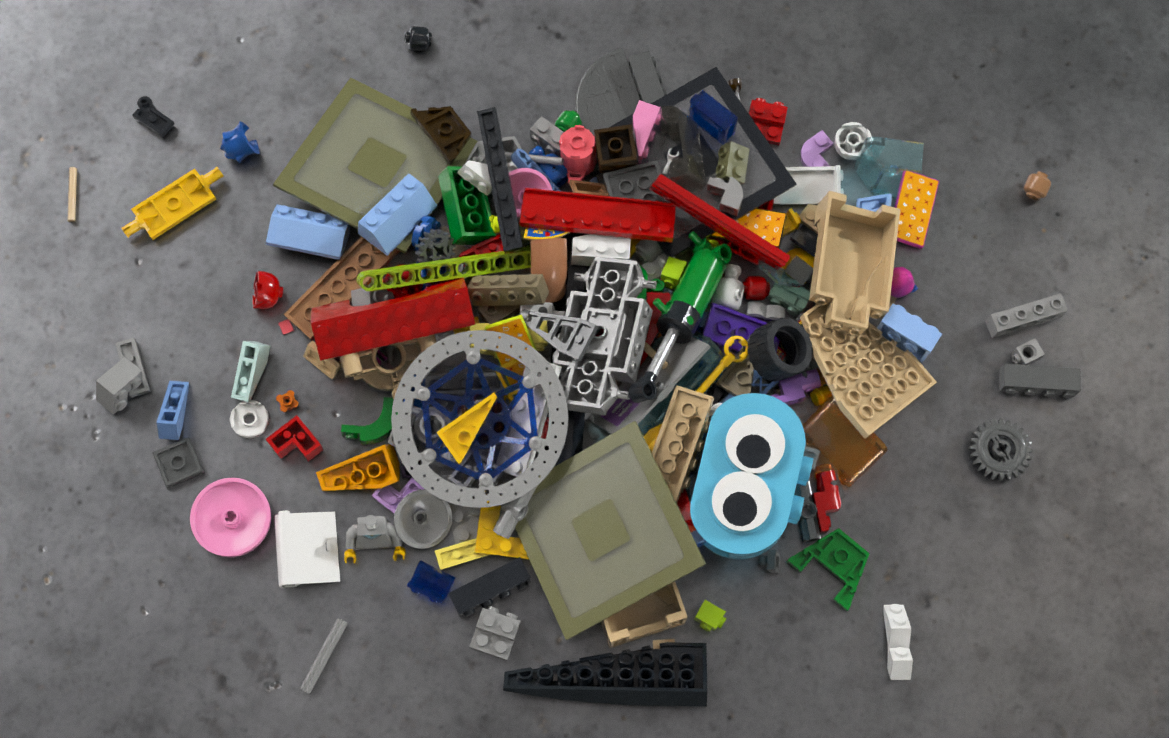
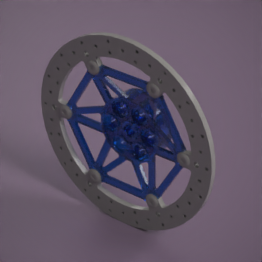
M476 330L461 332L448 336L428 347L411 363L404 373L395 393L392 406L393 439L399 457L407 471L416 482L434 496L452 504L465 507L483 508L499 506L512 502L532 491L549 475L562 453L568 431L566 396L563 386L552 366L537 350L524 341L495 331ZM480 350H492L509 355L524 364L530 370V373L524 377L481 358ZM466 352L465 361L430 387L426 388L421 385L425 377L439 363L453 355ZM483 365L517 380L518 383L495 392L497 399L493 406L496 403H501L503 409L500 413H494L492 406L485 419L486 422L482 424L470 446L478 468V472H475L443 458L442 454L450 451L447 447L439 449L443 445L441 438L435 444L432 443L429 404L434 406L452 422L460 416L459 411L462 407H467L469 410L476 405L475 399L477 396L483 395L484 398H487L494 393L490 390L481 369ZM468 367L466 390L462 397L435 392L436 389ZM474 369L478 374L483 389L472 390ZM538 384L541 385L545 393L549 410V425L546 439L538 437L533 388ZM520 389L509 405L502 398V396ZM525 393H527L531 433H528L512 420L511 412ZM434 398L454 401L455 405L452 412H449ZM414 399L422 401L426 450L422 453H419L416 447L411 427ZM502 422L505 428L503 432L497 433L495 426L497 423ZM511 427L526 439L508 437ZM483 434H487L489 438L485 445H481L479 442V438ZM502 442L525 445L523 449L492 471L495 449ZM489 449L486 468L484 469L479 450ZM532 449L539 452L535 461L521 475L505 484L494 486L493 478ZM437 461L479 480V488H467L453 484L436 474L429 465Z

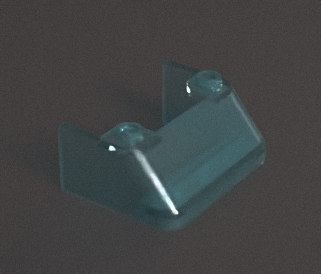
M868 137L865 139L857 156L854 171L872 195L877 196L891 193L892 198L896 199L903 173L902 170L921 173L924 143Z

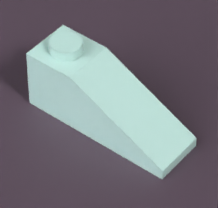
M243 341L231 398L250 402L267 365L271 345L255 341Z

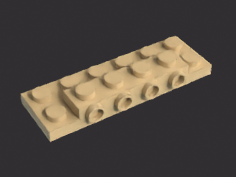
M677 385L652 451V455L676 504L680 494L690 486L691 478H689V474L697 466L698 460L695 459L697 451L701 452L703 449L704 441L702 437L704 433H708L710 425L708 415L714 401L713 396Z

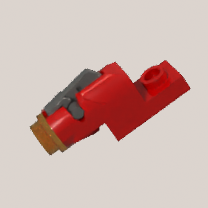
M831 464L819 465L816 467L817 471L815 472L817 491L819 492L813 493L812 496L817 508L816 516L820 534H826L829 531V527H831L830 517L826 516V514L838 512L841 508V500L845 497L840 480Z

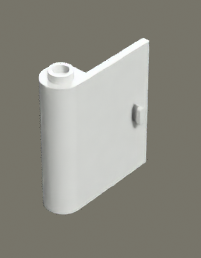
M287 510L279 511L278 515L274 516L279 587L291 588L297 587L300 584L340 582L335 512L290 513Z

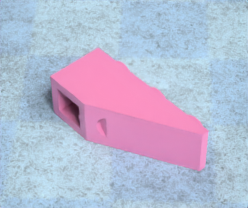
M639 100L633 114V131L638 163L641 164L643 158L648 156L650 149L648 144L650 141L653 142L656 131L654 129L656 125H660L662 115L660 114V107Z

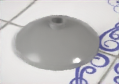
M426 489L416 490L406 495L398 504L394 514V526L399 538L407 545L418 549L430 548L440 543L448 534L452 524V512L448 502L434 496ZM421 513V519L417 520V515Z

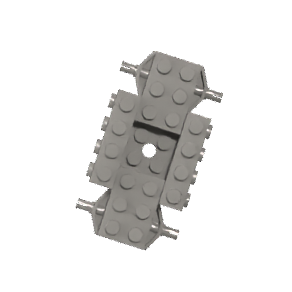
M596 257L585 274H574L575 281L586 282L587 292L571 291L570 297L566 301L567 309L564 316L586 320L597 325L598 329H604V333L599 337L594 335L581 362L564 356L558 350L553 353L552 360L553 364L562 367L561 372L563 376L560 382L566 396L568 410L606 416L607 411L616 399H630L629 391H620L616 380L636 383L653 312L645 299L636 297L644 288L656 289L657 283L656 281L645 280L637 261ZM562 326L561 333L558 334L557 339L566 343L573 328Z

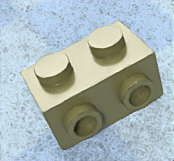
M732 141L722 145L718 152L719 160L716 167V177L728 181L730 177H733L741 185L744 184L750 148Z

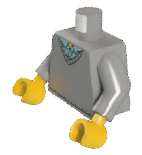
M368 515L367 517L357 518V524H354L347 530V550L344 552V561L347 563V558L353 557V564L356 562V552L353 550L355 548L357 550L393 548L394 546V561H397V554L402 555L404 560L406 550L401 547L402 540L399 538L394 524L389 522L387 517Z

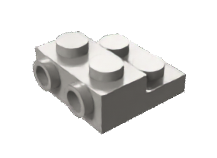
M488 606L487 609L482 608L469 648L507 661L521 621L517 620L518 616L507 612L505 616L499 614V609L491 606Z

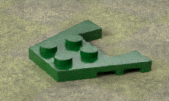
M838 528L790 557L786 562L801 573L812 558L816 559L845 584L833 601L845 611H848L870 553Z

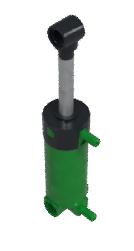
M694 231L689 234V238L696 246L692 251L694 254L675 291L666 305L659 298L653 301V304L662 312L656 326L660 334L664 336V339L644 377H640L638 382L632 384L629 388V396L633 402L640 403L656 397L657 388L655 380L674 343L685 344L692 340L732 257L731 248L727 244L714 247L706 238L701 239Z

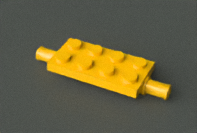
M215 167L203 176L199 175L194 168L133 207L131 210L136 216L135 220L121 227V229L128 238L140 229H145L152 240L156 239L216 200V197L210 190V185L224 177L218 167Z

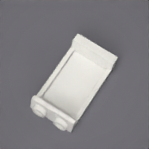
M840 165L785 167L797 185L774 198L773 205L818 204L828 191L844 194V190L841 188L843 170H840Z

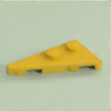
M492 393L436 432L458 464L463 461L497 399L495 393Z

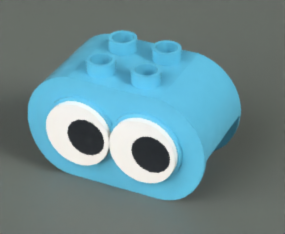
M741 394L722 403L711 418L692 495L690 513L695 529L707 541L703 545L720 556L738 560L757 557L767 552L777 543L787 523L797 524L800 520L805 497L794 495L796 484L806 486L814 458L803 456L806 445L804 428L796 413L783 401L765 394Z

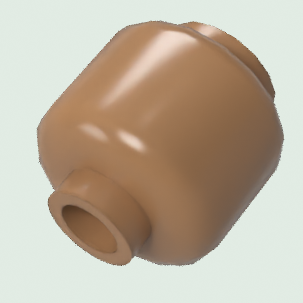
M1040 171L1037 174H1030L1024 185L1026 196L1034 200L1045 198L1051 186V181L1047 178L1048 175Z

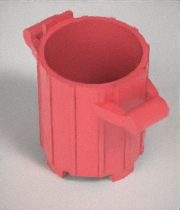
M575 125V127H571L563 132L559 140L560 156L564 159L563 165L568 172V184L570 180L582 181L586 175L594 171L597 164L595 136H593L590 130L585 129L581 125Z

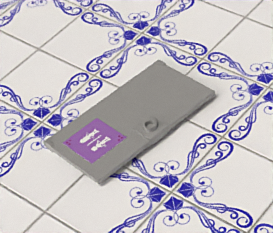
M694 337L685 344L674 343L665 360L668 366L665 369L661 368L655 380L657 394L654 399L635 403L631 398L629 400L618 398L609 408L606 416L593 414L588 420L610 434L633 421L639 424L659 401L662 402L663 399L669 396L677 382L711 346ZM650 356L639 367L636 383L640 377H644L653 360ZM623 382L618 389L620 391H629L630 386L634 383Z

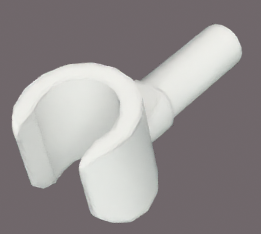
M672 148L668 150L667 164L662 172L663 175H667L672 163L678 160L679 151L673 156L671 155Z

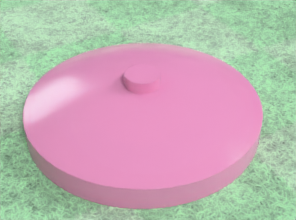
M240 478L220 479L209 484L196 497L190 514L191 529L199 544L212 554L221 557L241 556L258 547L266 537L271 524L270 505L263 492L253 483Z

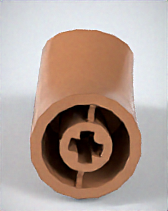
M548 238L530 241L531 274H543L549 290L545 302H557L564 297L566 290L567 240L565 238Z

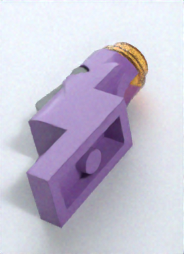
M807 368L800 374L779 381L778 386L781 396L779 394L771 396L789 406L803 402L805 399L804 391L807 393L816 388L823 387V384H827L821 370L818 368Z

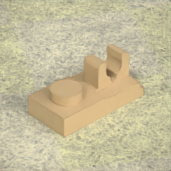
M312 341L307 345L303 357L333 380L337 371L342 368L341 361L337 362L335 357L320 361L316 343Z

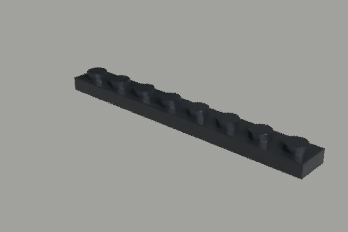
M495 107L477 111L503 250L505 253L522 250L524 247L497 110Z

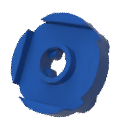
M427 215L423 216L420 219L423 221L421 225H416L412 235V246H415L416 249H413L415 252L419 251L416 244L421 243L418 238H424V232L430 233V229H440L441 223L435 218Z

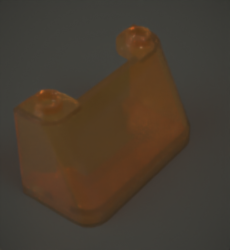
M833 395L802 424L806 443H812L838 470L837 474L840 483L844 486L847 485L849 488L888 451L887 446L874 432L866 439L860 434L839 409Z

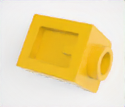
M792 208L787 211L782 237L794 232L795 229H799L801 224L799 214L794 212Z

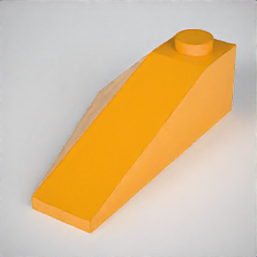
M384 444L318 471L316 475L322 491L384 488L399 482V460L394 446Z

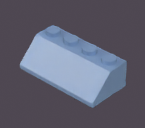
M407 174L358 222V234L388 256L415 229L416 225L422 222L420 219L423 216H428L437 207V204L424 184L411 174Z
M277 204L271 215L266 245L340 260L350 237V225L328 214Z

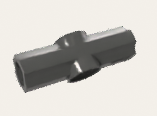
M808 481L806 486L796 484L794 495L805 497L803 508H808L811 511L810 516H806L801 512L799 521L803 541L814 542L820 540L821 535L816 516L817 508L813 501L810 482Z

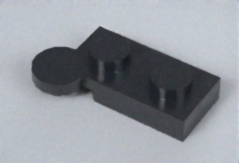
M143 96L138 99L137 105L139 109L133 113V118L163 138L174 125L173 120L153 108V102L149 97Z

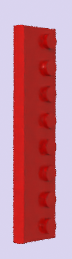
M660 174L650 186L649 190L670 203H676V207L775 270L782 268V266L784 267L790 259V255L664 175Z
M525 188L520 227L673 242L676 203Z

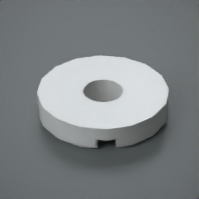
M255 400L240 402L233 408L230 415V424L235 433L242 438L248 439L256 438L263 434L268 428L270 420L269 413L264 405ZM247 415H254L255 420L252 423H245L244 420Z

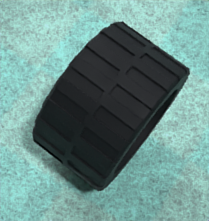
M780 318L762 325L754 330L748 341L747 350L750 363H752L754 370L761 377L774 382L800 374L809 367L812 361L813 349L810 336L799 322L791 318ZM774 337H777L785 348L786 363L778 357L775 351Z

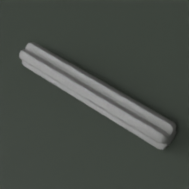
M339 618L336 620L300 687L305 693L310 694L347 626L346 621Z

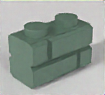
M778 276L767 299L770 300V304L782 306L787 309L786 311L789 314L796 316L800 315L809 301L810 291Z

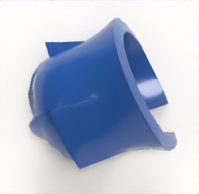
M241 121L233 130L222 133L223 138L220 147L224 151L226 158L237 160L239 163L249 155L260 153L257 140H247L245 132L249 127Z

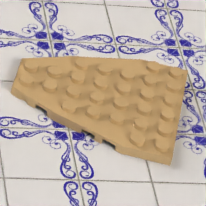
M817 304L800 317L803 327L810 336L813 356L839 409L865 439L937 383L910 351L906 350L904 352L896 346V341L893 339L889 341L884 338L883 332L870 322L868 323V329L861 335H852L843 330H832L831 327L825 326L827 305Z

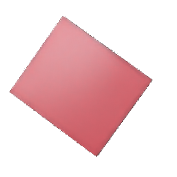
M286 319L278 323L283 335L294 331L290 320Z

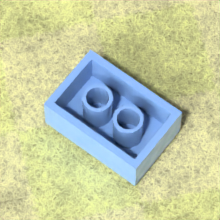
M894 303L877 327L883 332L884 338L889 341L892 339L896 341L898 348L904 352L906 350L910 351L921 363L924 362L942 335L935 326L927 325L922 322L919 316L911 315L906 312L904 307Z

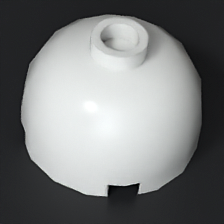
M857 122L845 123L835 135L834 146L836 152L847 160L861 159L867 154L872 145L870 131Z

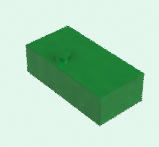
M447 166L438 178L450 235L454 239L452 244L476 245L496 236L489 220L491 211L487 195L480 192L474 185L464 180L457 173L461 168L460 166Z

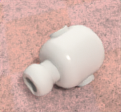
M727 264L725 276L720 280L711 298V303H716L735 311L739 310L744 293V284L738 280L742 272L740 266Z

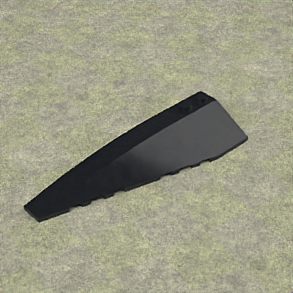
M665 642L660 643V649H653L649 645L643 646L641 650L631 651L627 649L622 650L619 654L611 652L579 658V661L570 662L569 660L561 661L559 665L550 666L545 664L537 669L528 667L507 671L504 673L503 691L591 703L707 707V643Z

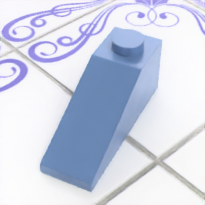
M169 381L157 419L159 439L179 440L184 422L189 382Z

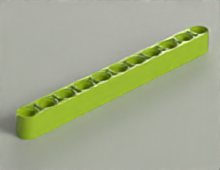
M531 247L509 253L499 251L362 271L357 276V284L365 291H375L531 268ZM520 255V261L514 264L515 256ZM501 257V265L496 266L495 261ZM483 260V267L477 269V263ZM461 263H465V269L459 272L458 266ZM442 266L447 267V270L444 274L439 273V270ZM427 268L428 274L425 277H421V270ZM409 271V277L406 280H402V273ZM385 274H390V280L386 283H383V276ZM365 277H371L369 285H363Z

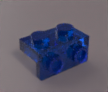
M420 561L407 587L411 588V591L416 594H423L429 597V600L434 603H443L447 599L456 577Z

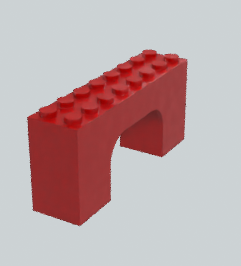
M464 278L425 283L426 288L421 292L364 306H351L349 299L312 308L311 327L320 361L476 325Z

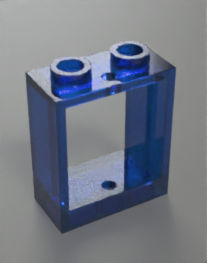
M704 90L691 98L689 119L724 145L736 132L738 117Z

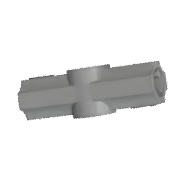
M536 487L526 495L502 505L503 512L493 529L495 533L504 538H510L518 521L525 517L528 511L527 504Z

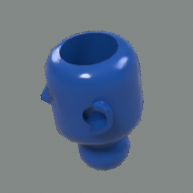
M536 146L529 152L531 155L558 157L553 153L546 155L545 150L541 146ZM536 163L558 188L567 182L568 172L564 165Z

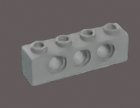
M1060 293L991 314L985 322L991 337L996 338L1061 318L1068 309Z

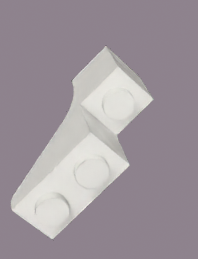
M469 160L458 170L457 173L464 180L474 185L480 192L488 195L492 191L487 164ZM512 160L507 164L509 172L518 169Z
M884 605L883 613L888 644L887 669L890 679L911 680L913 658L909 649L911 626L904 605Z

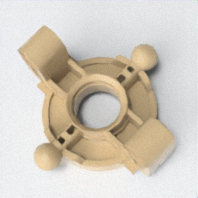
M435 334L390 344L400 351L402 359L398 367L387 370L378 364L376 353L380 347L343 355L340 357L344 376L345 378L353 377L354 381L363 379L368 385L381 391H392L394 399L398 385L411 363L423 351L437 342Z

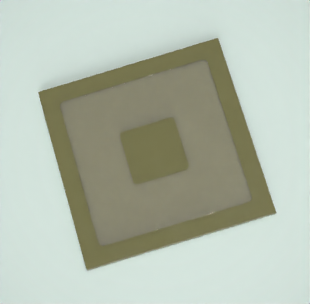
M350 77L275 180L273 186L358 229V222L407 174H411L424 184L438 205L443 198L438 176L447 166L462 167L467 162V158L477 140L470 138L454 162L449 165L410 114L413 108ZM414 230L395 249L406 254L412 245Z
M636 421L553 467L549 475L536 487L527 504L528 511L525 517L518 521L515 527L566 640L706 565Z

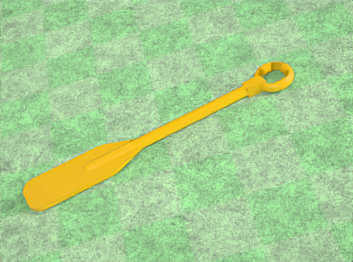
M732 336L726 341L724 345L725 356L698 387L697 392L704 394L726 367L732 362H742L747 358L749 354L746 339L741 336ZM735 339H738V342L745 347V352L739 355L740 359H735V356L728 350ZM662 424L649 429L644 435L651 453Z

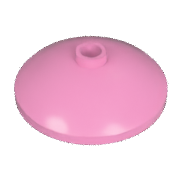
M519 168L509 172L517 217L521 216L522 197L525 188L553 191L548 179L537 170Z

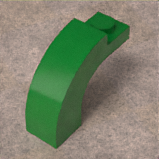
M384 397L382 413L370 425L342 424V436L348 440L360 438L361 446L374 445L389 438L392 431L391 416L394 399Z

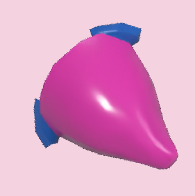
M895 267L893 269L891 295L893 297L901 298L918 290L911 271L904 267Z

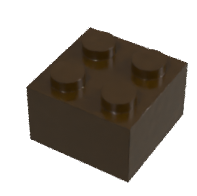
M632 124L594 130L600 173L637 165Z

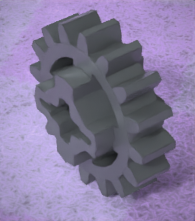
M430 229V233L424 232V238H418L421 241L420 244H416L419 251H416L415 254L420 256L417 259L418 262L451 259L450 256L455 255L452 249L456 248V245L451 244L454 239L449 237V233L443 232V230Z

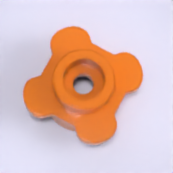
M289 390L286 394H279L276 397L277 402L281 405L280 410L282 412L298 407L299 402L295 400L294 391Z

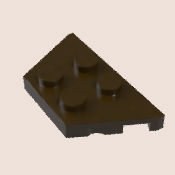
M451 106L441 108L430 107L425 111H417L416 108L411 109L410 114L447 163L451 165L471 138V131Z

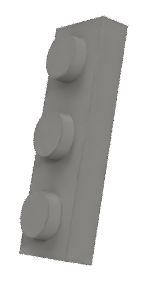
M133 337L115 343L119 359L122 360L126 357L142 370L141 384L136 389L133 388L129 391L131 398L151 392L136 339Z

